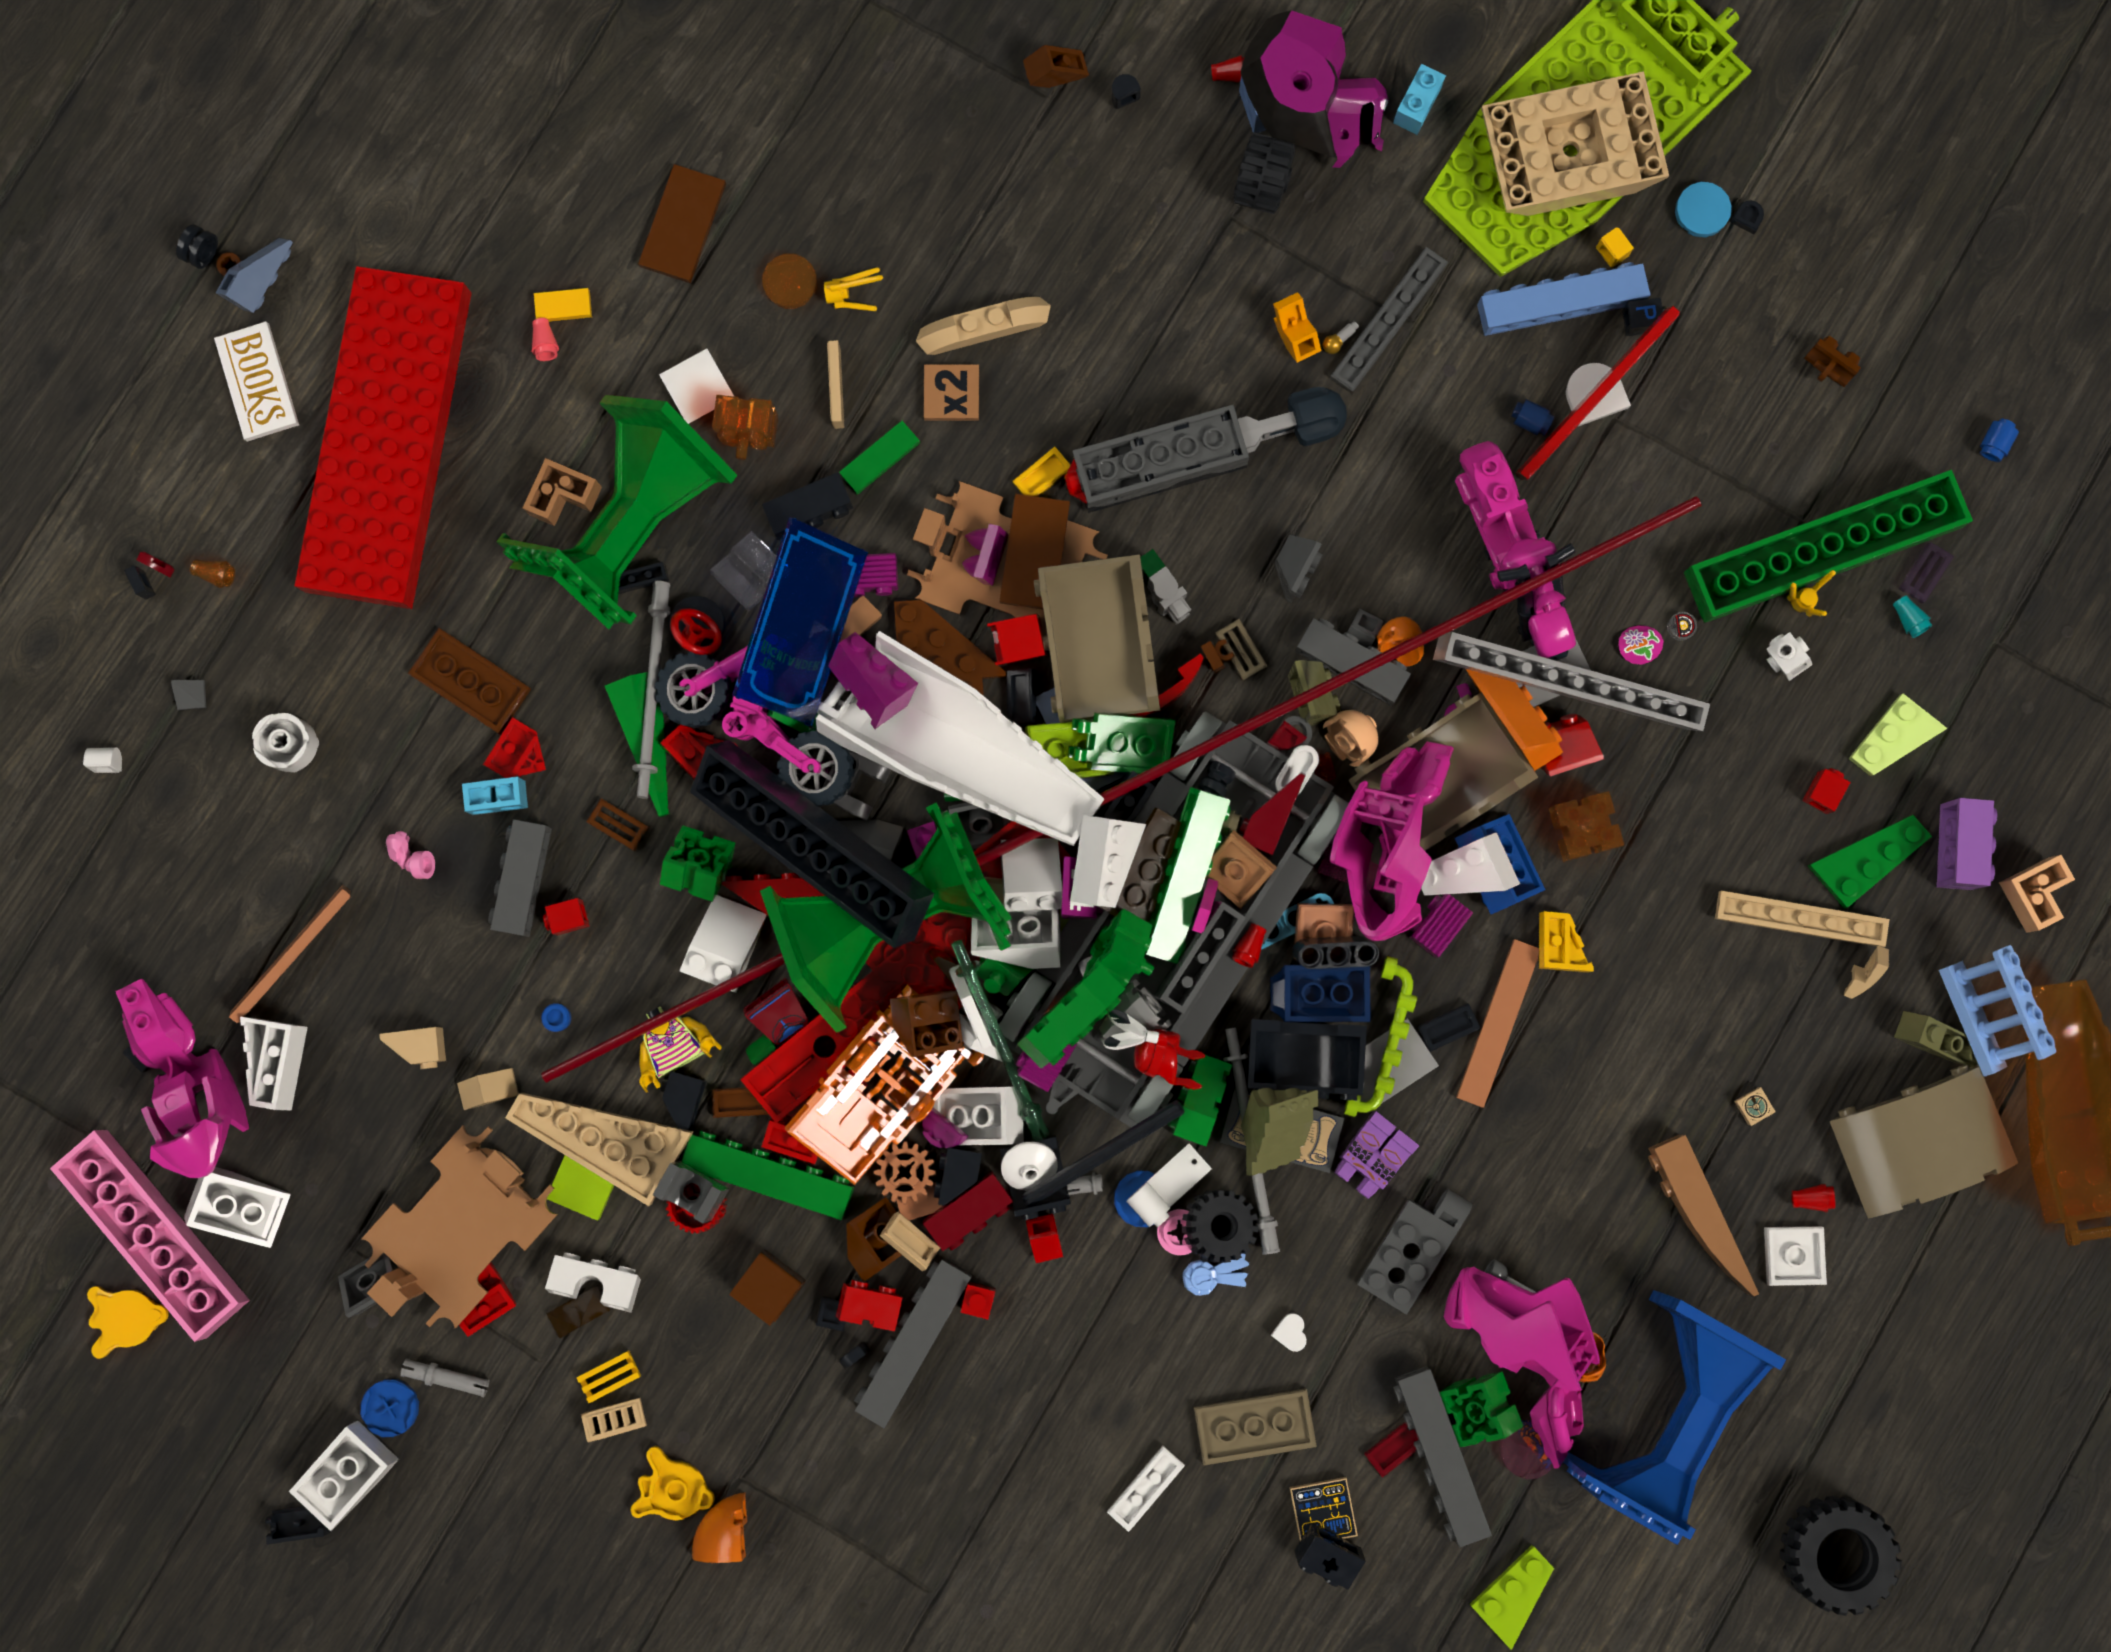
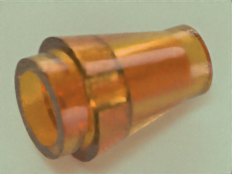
M195 559L190 566V573L193 576H197L218 588L229 587L235 578V569L227 561H201Z

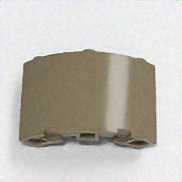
M1140 555L1038 568L1039 580H1034L1036 597L1042 598L1047 634L1043 635L1044 650L1050 651L1055 696L1051 697L1052 713H1058L1060 723L1072 722L1073 718L1091 720L1094 719V712L1129 715L1160 711L1154 661L1148 662L1149 660H1154Z
M1482 692L1473 698L1469 694L1455 702L1457 708L1424 731L1421 727L1407 735L1409 741L1373 764L1369 760L1355 768L1357 774L1348 780L1355 791L1363 781L1368 782L1369 788L1380 790L1382 774L1401 750L1411 747L1416 748L1419 752L1427 741L1452 746L1454 750L1450 758V766L1441 794L1433 803L1423 806L1420 846L1424 851L1538 778Z
M1967 1065L1953 1068L1950 1070L1951 1075L1920 1089L1917 1085L1901 1090V1096L1856 1110L1855 1106L1838 1111L1839 1116L1830 1121L1868 1219L1903 1210L1904 1205L1916 1202L1915 1199L1918 1198L1922 1204L1984 1181L1983 1176L2000 1174L2018 1164L1979 1066L1970 1069Z

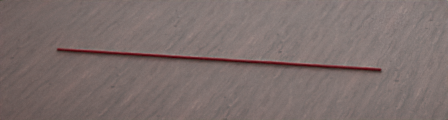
M1695 496L1100 793L1104 798L1100 806L1701 507L1699 498ZM1030 828L975 857L979 866H982L1044 834ZM782 953L542 1072L543 1080L547 1083L784 965L785 961Z

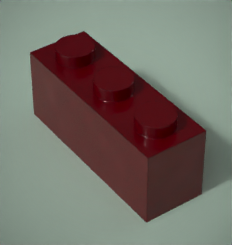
M992 1170L967 1190L935 1211V1213L924 1218L923 1224L942 1251L947 1248L952 1251L964 1242L963 1237L971 1231L973 1234H976L988 1225L986 1220L993 1215H996L998 1218L1005 1214L1011 1208L1009 1204L1013 1200Z

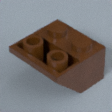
M936 991L890 999L893 1028L911 1057L963 1048L957 991Z

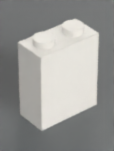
M1034 839L1001 856L1004 907L1007 911L1062 909V881L1058 839Z

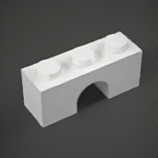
M564 1253L563 1257L554 1256L545 1286L549 1293L577 1299L579 1290L584 1283L590 1280H597L603 1285V1294L600 1301L603 1306L632 1312L641 1281L640 1277L635 1274L636 1270L624 1266H619L618 1270L607 1268L608 1263L592 1259L591 1263L580 1261V1256L571 1253Z

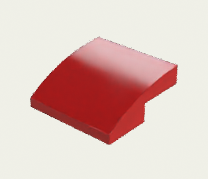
M805 1099L778 1123L771 1118L761 1147L816 1164L818 1156L785 1130L786 1125L809 1099Z
M492 1262L478 1276V1282L488 1293L459 1324L467 1337L516 1306L513 1296Z

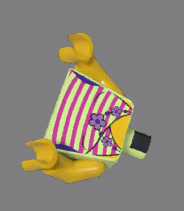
M658 1007L646 1014V1016L650 1019L662 1013L663 1010L661 1007ZM679 1016L643 1035L644 1041L640 1044L639 1066L641 1077L639 1083L646 1093L648 1092L647 1086L652 1082L658 1089L660 1083L655 1075L658 1078H664L665 1075L670 1074V1071L678 1070L703 1054L711 1058L710 1049L716 1046L721 1050L722 1046L713 1038L704 1024L691 1017L682 1018Z

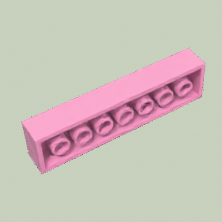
M94 1130L50 1168L194 1342L208 1338L250 1301L108 1130Z

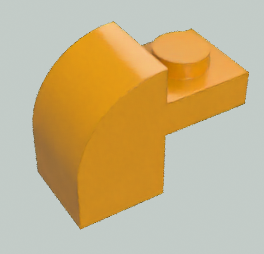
M1297 292L1274 303L1273 306L1276 314L1274 321L1277 330L1294 360L1298 363L1320 352L1321 347L1318 334L1307 319L1301 295Z

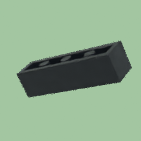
M663 562L623 572L620 576L618 595L652 586L655 581L668 582L669 577L666 565Z

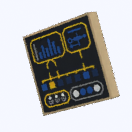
M1346 1477L1289 1487L1300 1541L1311 1523L1343 1539L1358 1536Z

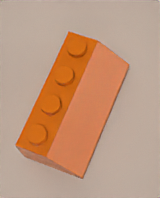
M1465 669L1478 691L1482 692L1534 771L1563 753L1559 745L1563 741L1554 727L1547 728L1544 723L1548 720L1539 706L1533 708L1529 701L1533 698L1524 685L1519 688L1515 682Z

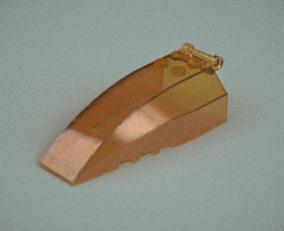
M2086 979L2031 987L2032 995L2037 1006L2042 1010L2044 1023L2048 1032L2054 1038L2056 1048L2055 1054L2041 1060L2037 1059L2034 1052L2026 1054L2030 1161L2045 1224H2064L2065 1239L2069 1246L2080 1245L2082 1241L2110 1238L2111 1226L2079 1230L2077 1222L2111 1217V1034L2108 1027L2102 1021V1014Z

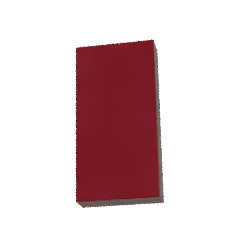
M1403 1422L1364 1453L1382 1478L1416 1452L1413 1444L1414 1441L1418 1440L1415 1430L1409 1431L1406 1423Z

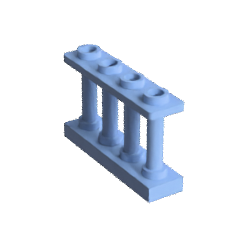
M2011 945L1994 951L1992 954L1995 960L1969 969H1966L1963 961L1939 970L1983 1076L1994 1074L2008 1067L2005 1060L2034 1052L2037 1059L2041 1060L2056 1053L2054 1038L2047 1030L2042 1010L2035 1002L2031 992V985L2025 978L2020 967V959ZM2000 971L2006 987L1978 996L1971 980ZM2011 998L2018 1014L1989 1022L1982 1007ZM2023 1025L2029 1041L2000 1049L1994 1033Z

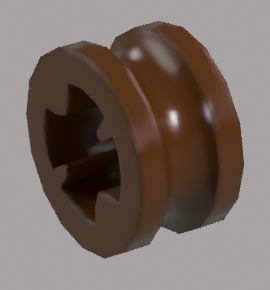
M224 253L217 260V269L224 277L228 271L225 267L226 265L230 266L229 262L233 261L237 265L242 261L234 253Z

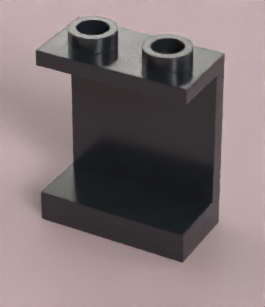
M1056 1136L1033 1141L1045 1144L1051 1148L1058 1162L1056 1173L1063 1170ZM1014 1146L1000 1149L1002 1159L1007 1151ZM1009 1185L1015 1217L1021 1216L1022 1221L1039 1217L1038 1212L1049 1209L1050 1214L1066 1211V1205L1071 1204L1067 1185L1032 1207H1027L1022 1200V1195L1027 1191L1019 1190Z

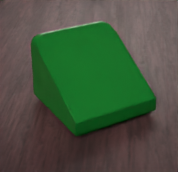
M763 1034L746 1048V1054L751 1063L756 1066L775 1051L778 1046Z

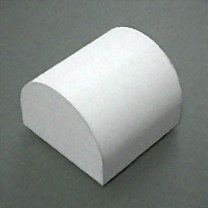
M87 748L84 753L83 765L94 773H119L122 771L121 752L118 748Z

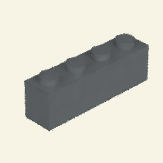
M1313 618L1295 650L1296 653L1310 661L1322 662L1324 669L1329 668L1330 672L1335 675H1339L1382 653L1374 647L1368 646V648H1365L1358 644L1359 640L1349 633L1344 632L1342 635L1335 631L1333 624L1321 618L1319 621ZM1392 660V662H1388L1349 683L1392 706L1411 673L1406 671L1407 667Z
M513 820L512 826H508L506 831L507 852L502 854L500 860V869H503L501 880H497L494 889V896L497 897L495 908H491L488 923L491 924L490 930L530 937L552 828L546 825Z
M1214 901L1204 932L1202 934L1194 932L1186 945L1185 952L1179 957L1178 963H1174L1154 994V997L1176 1012L1184 1014L1246 917L1224 902Z

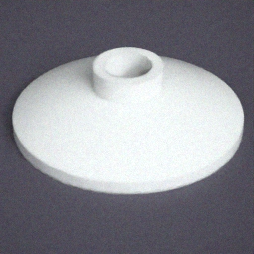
M1023 1142L1015 1145L1007 1151L1001 1162V1172L1004 1180L1010 1186L1029 1191L1055 1175L1058 1168L1057 1158L1053 1150L1039 1142Z

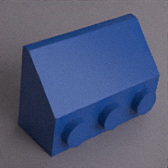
M1510 814L1481 825L1455 838L1459 849L1497 832L1520 884L1506 891L1480 892L1483 903L1488 908L1490 914H1494L1545 890Z

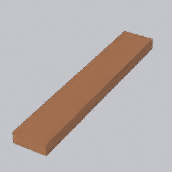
M344 885L337 890L230 1011L229 1018L238 1023L240 1022V1017L246 1016L351 897V890Z
M1515 939L1512 941L1456 1098L1484 1108L1538 960L1539 948Z

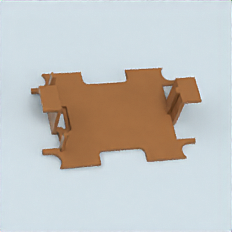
M960 481V489L952 497H946L937 493L936 500L953 505L955 510L950 524L947 526L944 515L924 508L913 540L928 545L930 554L936 557V561L932 571L926 569L924 575L908 570L907 576L917 579L922 586L921 593L915 599L959 615L964 603L968 600L1011 614L1015 618L1039 614L1043 635L1047 634L1043 609L1000 604L999 602L1011 526V518L1005 517L999 512L1003 497ZM1067 521L1061 565L1080 563L1083 561L1085 553L1099 559H1107V554L1097 551L1093 546V539L1099 531ZM989 524L998 525L1008 533L993 586L982 584L979 580L969 575L962 565L964 560L974 555H980L981 552L967 541L965 535L976 529L988 528ZM947 533L957 536L950 556L940 552Z
M462 1125L430 1161L441 1172L440 1179L410 1212H404L393 1203L361 1239L368 1241L373 1248V1254L365 1264L368 1269L372 1267L383 1253L399 1267L382 1275L367 1292L391 1317L396 1314L406 1301L426 1292L440 1306L426 1324L431 1327L439 1318L445 1317L453 1322L454 1328H457L488 1293L478 1282L480 1273L510 1241L516 1242L524 1251L527 1250L558 1215L552 1213L546 1204L547 1197L555 1189L552 1185H549L538 1198L533 1199L520 1186L524 1179L520 1176L521 1173L497 1150H494L488 1157L480 1149V1144L493 1131L489 1126L479 1136H471L466 1132L464 1125Z

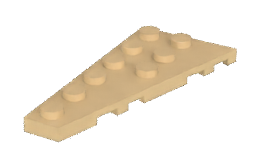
M520 1093L505 1117L647 1206L652 1205L656 1198L653 1196V1193L669 1164L678 1160L693 1134V1131L527 1093Z

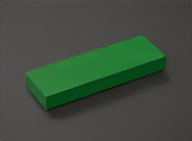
M902 420L843 468L839 474L858 495L918 446L920 440Z

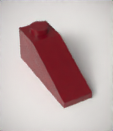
M1300 772L1256 810L1250 819L1244 818L1239 834H1242L1243 838L1253 847L1273 855L1305 779V773Z

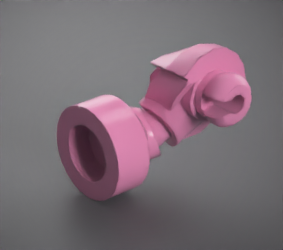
M398 831L387 836L386 846L390 859L397 862L402 869L406 868L416 879H429L432 877L435 871V859L431 852L416 851L411 856V851L408 848L410 838L406 836V832Z

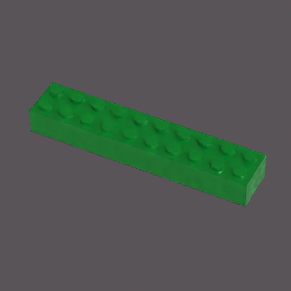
M1949 470L1694 564L1683 573L1704 623L1788 593L1790 592L1791 583H1796L1797 589L1818 582L1832 570L1837 575L1961 529L1971 523L1973 519L1953 471Z

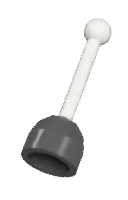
M1493 1259L1488 1264L1485 1270L1486 1273L1536 1293L1534 1290L1510 1278L1508 1270L1503 1263Z

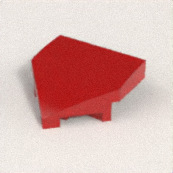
M512 717L483 765L505 778L518 777L546 770L537 732Z

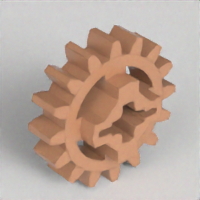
M907 1142L903 1143L902 1149H898L896 1144H892L893 1152L889 1153L885 1150L883 1152L886 1157L885 1160L877 1159L876 1161L881 1166V1170L874 1171V1175L881 1177L876 1182L877 1187L885 1186L882 1192L883 1196L885 1197L891 1193V1201L894 1203L899 1197L902 1198L904 1205H907L908 1198L911 1197L917 1203V1195L921 1193L926 1197L928 1194L925 1187L934 1186L929 1177L936 1176V1171L929 1170V1167L935 1163L933 1159L925 1160L928 1151L924 1150L919 1153L918 1144H915L912 1149H909ZM900 1155L914 1156L909 1160H899L897 1158ZM890 1165L893 1168V1176L889 1179L890 1181H887L886 1173ZM921 1165L924 1167L922 1182L917 1178V1170ZM902 1167L906 1170L911 1168L909 1171L911 1177L909 1179L906 1177L899 1179L901 1176L899 1170ZM901 1186H911L914 1189L908 1192L897 1191Z

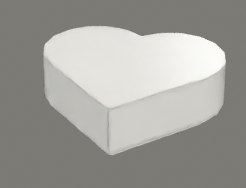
M1289 1313L1283 1317L1271 1333V1336L1289 1350L1300 1351L1306 1345V1336L1302 1332L1304 1321L1298 1314Z

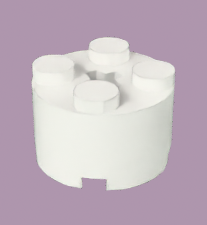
M288 713L265 716L258 722L252 735L253 750L256 757L262 763L284 772H297L306 767L313 760L319 746V739L314 729L306 721ZM285 738H286V741H287V744H286V745L283 743V740H284Z

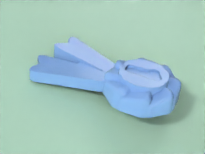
M1241 1254L1242 1258L1239 1260H1231L1228 1263L1221 1262L1215 1266H1212L1205 1260L1190 1262L1183 1271L1184 1287L1192 1294L1199 1296L1210 1294L1217 1283L1245 1287L1246 1282L1244 1279L1247 1277V1273L1232 1272L1249 1265L1245 1260V1254Z

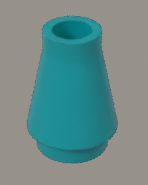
M1907 595L1893 604L1906 634L1910 633L1913 638H1916L1932 627L1929 621L1931 617L1913 603Z

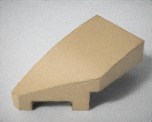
M1877 946L1866 963L1865 968L1853 965L1851 971L1852 980L1848 987L1845 988L1844 996L1854 998L1860 995L1883 976L1889 968V949Z

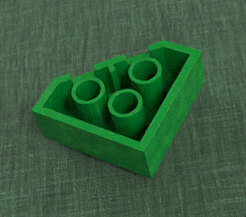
M1102 964L1098 965L1077 983L1017 1045L1041 1069L1048 1063L1054 1066L1065 1055L1062 1050L1068 1044L1071 1047L1074 1046L1093 1029V1025L1098 1020H1101L1108 1012L1110 1013L1122 1001L1118 996L1125 988Z
M1205 1055V1058L1190 1061L1186 1073L1191 1074L1190 1079L1201 1084L1202 1088L1192 1090L1181 1086L1177 1099L1182 1101L1181 1105L1185 1112L1168 1123V1127L1172 1128L1171 1134L1205 1147L1207 1146L1218 1114L1216 1105L1221 1103L1226 1087V1077L1229 1076L1232 1064Z

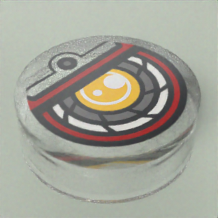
M1687 612L1674 614L1667 623L1669 635L1678 641L1689 639L1695 634L1697 629L1696 619Z

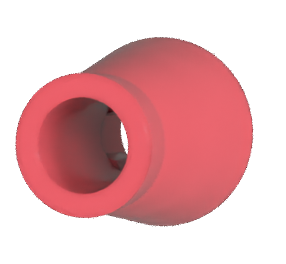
M546 318L535 319L532 322V353L539 361L553 360L557 357L559 346L550 328L549 320Z

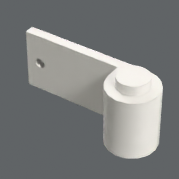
M1188 1143L1131 1195L1126 1202L1149 1227L1153 1224L1159 1227L1170 1216L1167 1213L1170 1207L1212 1168Z

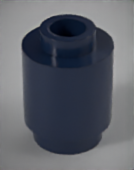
M1527 399L1524 403L1518 402L1511 417L1515 418L1514 425L1535 435L1539 433L1543 436L1546 435L1555 416L1549 413L1550 410Z

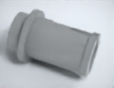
M1092 1172V1175L1081 1176L1067 1185L1068 1194L1094 1192V1195H1097L1098 1192L1103 1191L1101 1174L1096 1175L1095 1172Z

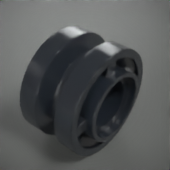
M192 224L181 234L177 243L176 255L178 259L186 263L190 262L192 266L198 269H203L212 261L216 253L218 238L215 234L204 231L203 228Z

